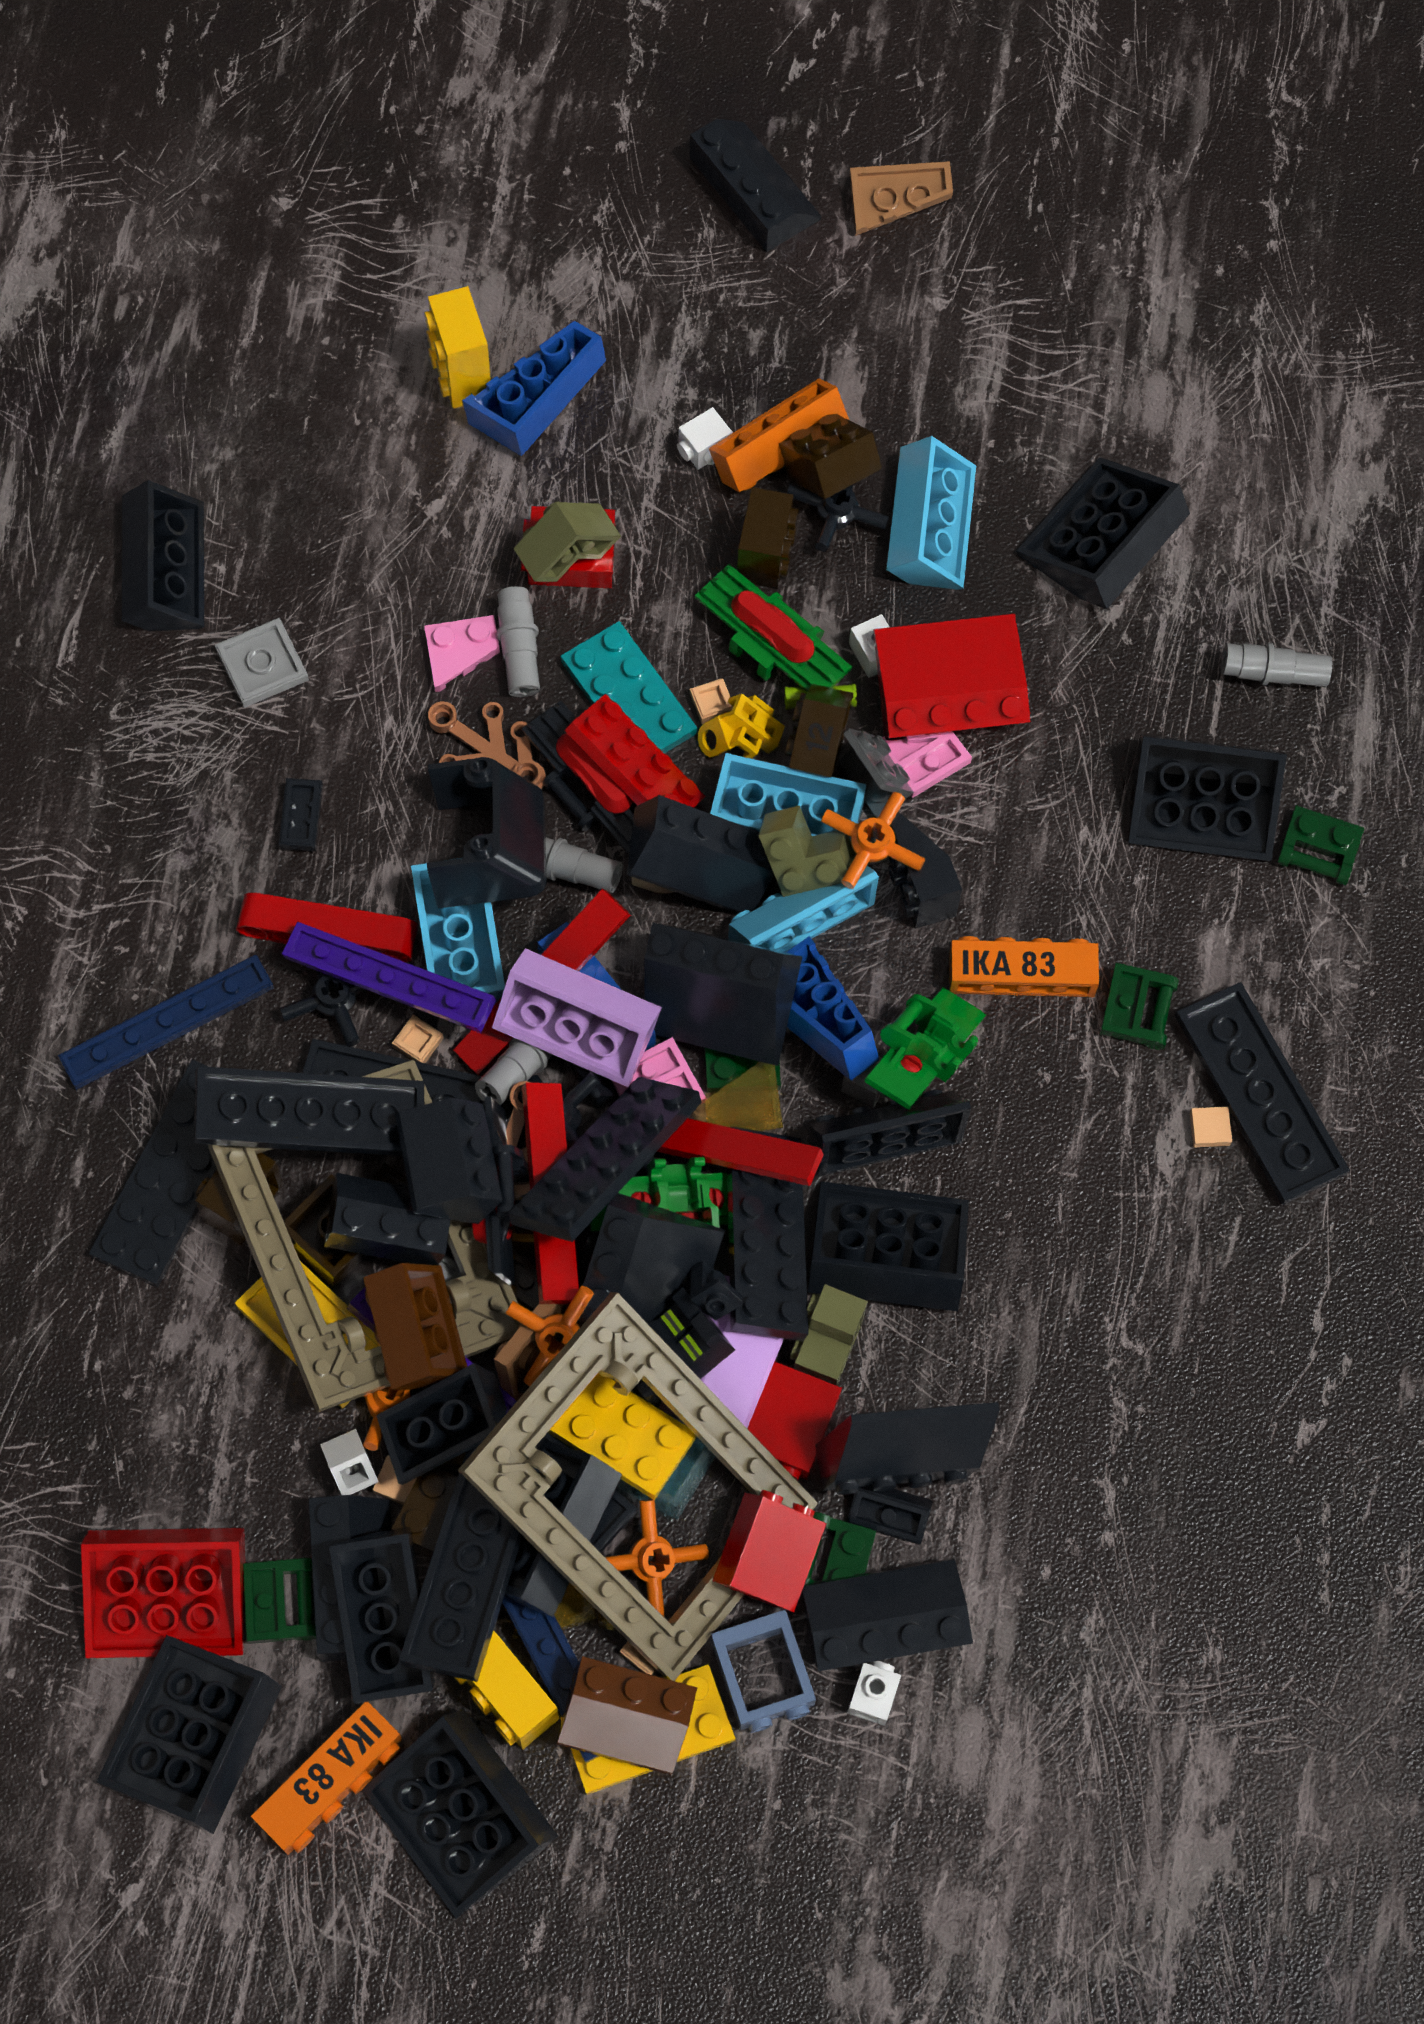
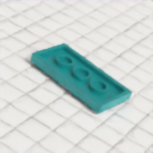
M620 621L560 656L561 663L591 705L604 694H607L639 728L645 731L648 738L663 753L670 751L698 733L695 723Z

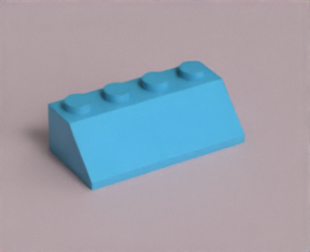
M933 436L900 447L886 570L908 584L959 590L964 588L976 465Z
M866 866L854 889H849L841 883L785 897L781 893H776L768 897L763 902V906L752 912L745 910L737 914L729 924L728 938L787 952L808 936L812 939L874 905L879 876L873 869Z

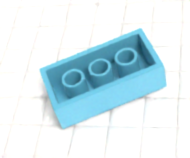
M725 753L710 814L760 832L766 813L800 805L812 836L836 831V829L821 822L827 809L859 824L866 784L836 777H826L792 769L787 766Z
M427 863L412 865L411 870L427 971L491 994L495 997L496 1004L502 998L505 983L491 902L438 909L427 871Z

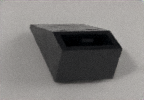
M898 811L890 825L895 834V843L925 858L920 871H917L889 857L891 865L888 866L890 879L894 886L899 885L903 897L900 898V904L905 918L911 917L916 929L956 917L962 887L950 856Z

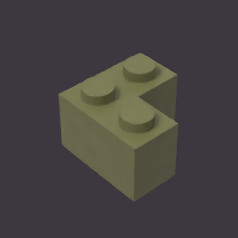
M555 502L544 510V515L534 526L523 533V539L514 547V550L535 582H557L577 559H601L621 535L601 504Z
M800 805L765 814L758 836L783 897L841 884L842 878L856 856L848 835L836 830L812 836Z
M826 1284L821 1295L813 1293L807 1308L809 1334L804 1341L796 1340L790 1355V1359L795 1360L794 1369L837 1386L863 1323L868 1301Z

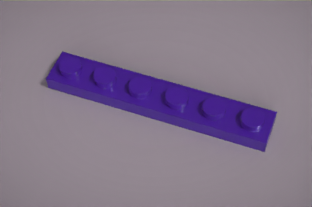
M300 922L296 923L282 952V955L287 960L479 1033L482 1032L496 1002L495 997L491 994Z

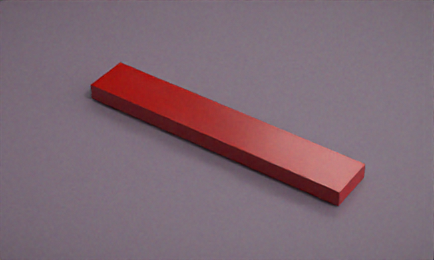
M601 889L541 955L580 971L631 914L605 889ZM501 999L493 1006L482 1032L479 1033L471 1030L453 1049L479 1076H483L509 1048V1042L514 1038L492 1028Z
M526 1082L522 1086L530 1190L567 1152L561 1083ZM533 1231L539 1304H570L579 1290L575 1240L571 1242Z
M687 1118L657 1150V1152L688 1159L691 1157H705L706 1163L806 1186L811 1185L824 1155L820 1147Z

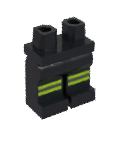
M682 1287L672 1297L675 1304L658 1320H654L648 1323V1325L701 1379L732 1354L735 1348L717 1327L712 1318L690 1300V1293ZM644 1381L637 1385V1389L642 1396L652 1405L661 1400Z

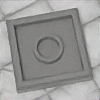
M280 618L215 644L217 654L244 708L309 681L308 674Z

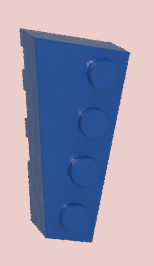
M573 321L539 346L540 350L531 357H522L514 363V369L500 379L496 376L487 382V388L476 396L470 394L463 399L462 402L468 424L522 456L606 362L602 337L576 321Z
M808 936L786 952L802 956L787 1028L851 1081L879 1061L873 1033L853 1001L846 995L844 987L838 978L836 979L829 969V965L823 955H820L811 937Z

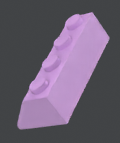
M525 948L510 970L492 1028L628 1087L652 1036L662 1007Z
M724 1275L730 1285L729 1276ZM730 1313L716 1321L713 1318L712 1320L735 1348V1351L700 1380L748 1428L784 1338L731 1330ZM661 1401L659 1409L667 1413L674 1419L678 1420L682 1424H684L679 1419V1417L663 1401Z

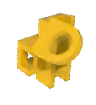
M741 693L728 699V703L733 706L732 711L709 720L698 731L699 747L706 756H719L737 746L744 751L743 757L752 759L758 755L760 748L768 754L777 748L785 726L772 717L774 709L756 695L746 697ZM709 730H712L716 736L717 741L714 749H711L706 741V734ZM745 733L750 735L749 740L744 737Z

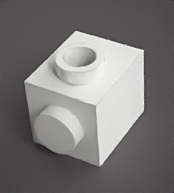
M712 407L679 427L677 448L683 459L686 461L691 460L699 470L707 464H714L708 448L733 432Z
M882 614L854 626L850 630L849 645L868 678L878 674L873 629L889 627Z
M356 1429L320 1444L341 1495H351L379 1482Z
M873 1661L871 1665L863 1663L847 1714L885 1726L901 1678L900 1674L894 1673L895 1667L881 1661Z

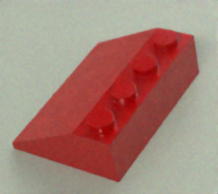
M1014 613L873 629L884 736L896 738L1031 722L1028 688Z
M244 1528L88 1530L81 1543L85 1658L156 1657L166 1635L219 1656L243 1655L245 1613L243 1563H246Z

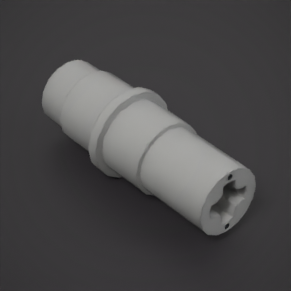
M518 586L508 587L500 590L497 594L499 629L496 634L497 639L501 641L508 693L514 697H527L540 691L536 659L538 655L536 637L539 634V630L534 624L529 590Z
M1226 643L1221 656L1220 669L1222 675L1259 681L1261 685H1268L1271 682L1287 685L1294 683L1327 687L1332 673V657L1296 652L1292 649L1276 648L1273 643H1266L1265 646Z
M546 837L547 879L555 881L559 878L575 884L581 883L594 888L605 889L610 893L616 890L622 875V862L570 845L563 838L554 840Z
M513 1038L509 1042V1048L476 1082V1093L483 1101H485L484 1097L491 1096L501 1105L510 1096L511 1089L515 1084L528 1081L535 1073H541L547 1066V1060L553 1054Z

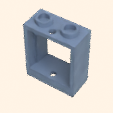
M786 1609L711 1634L710 1641L740 1730L749 1728L750 1733H755L773 1726L771 1721L773 1719L786 1715L788 1721L810 1714L809 1707L815 1705L816 1698ZM781 1634L801 1694L747 1712L727 1651Z

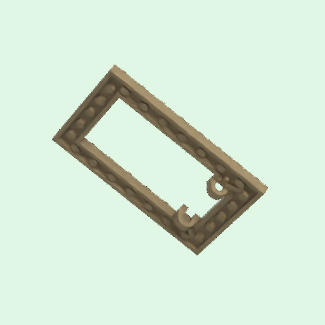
M414 1060L362 1076L423 1081ZM424 1084V1105L432 1103V1100ZM207 1144L316 1412L327 1410L391 1386L384 1373L385 1362L381 1346L365 1351L366 1341L364 1332L356 1318L350 1316L328 1325L324 1321L256 1154L274 1148ZM450 1220L447 1242L462 1276L447 1281L446 1287L449 1296L453 1299L454 1306L452 1309L464 1356L467 1358L500 1346L503 1342H508L518 1330L519 1322L505 1313L512 1301L518 1302L511 1286L488 1269L487 1244L475 1240L472 1223ZM343 1334H346V1336H347L348 1345H347L346 1342H345V1339H344V1337H343Z
M611 1292L458 1471L665 1679L675 1681L744 1594L712 1581L720 1561L719 1558L670 1620L667 1621L544 1496L545 1492L561 1475L562 1469L554 1459L543 1451L537 1450L535 1446L598 1373L602 1377H609L617 1381L613 1388L618 1394L627 1396L642 1379L751 1494L760 1495L761 1490L775 1493L783 1497L782 1505L792 1508L793 1503L813 1510L818 1502L617 1292Z

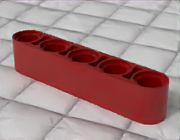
M251 892L244 894L236 931L246 937L287 944L296 923L300 922L407 963L412 959L419 925L413 920L399 916Z

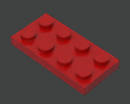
M604 694L564 730L637 806L661 795L694 808L706 797L698 789L697 785L683 774L672 762L671 758L663 753L648 738L645 731L639 728L607 694Z

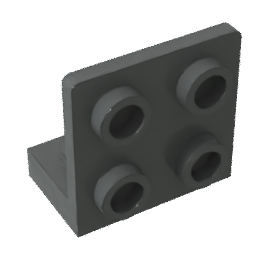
M851 728L843 732L853 749L838 761L851 781L866 784L864 800L875 817L880 815L892 792L902 794L905 799L914 793L907 783L910 780L909 775L901 765L893 762L889 756L891 749L881 736L871 735L865 731L861 732Z

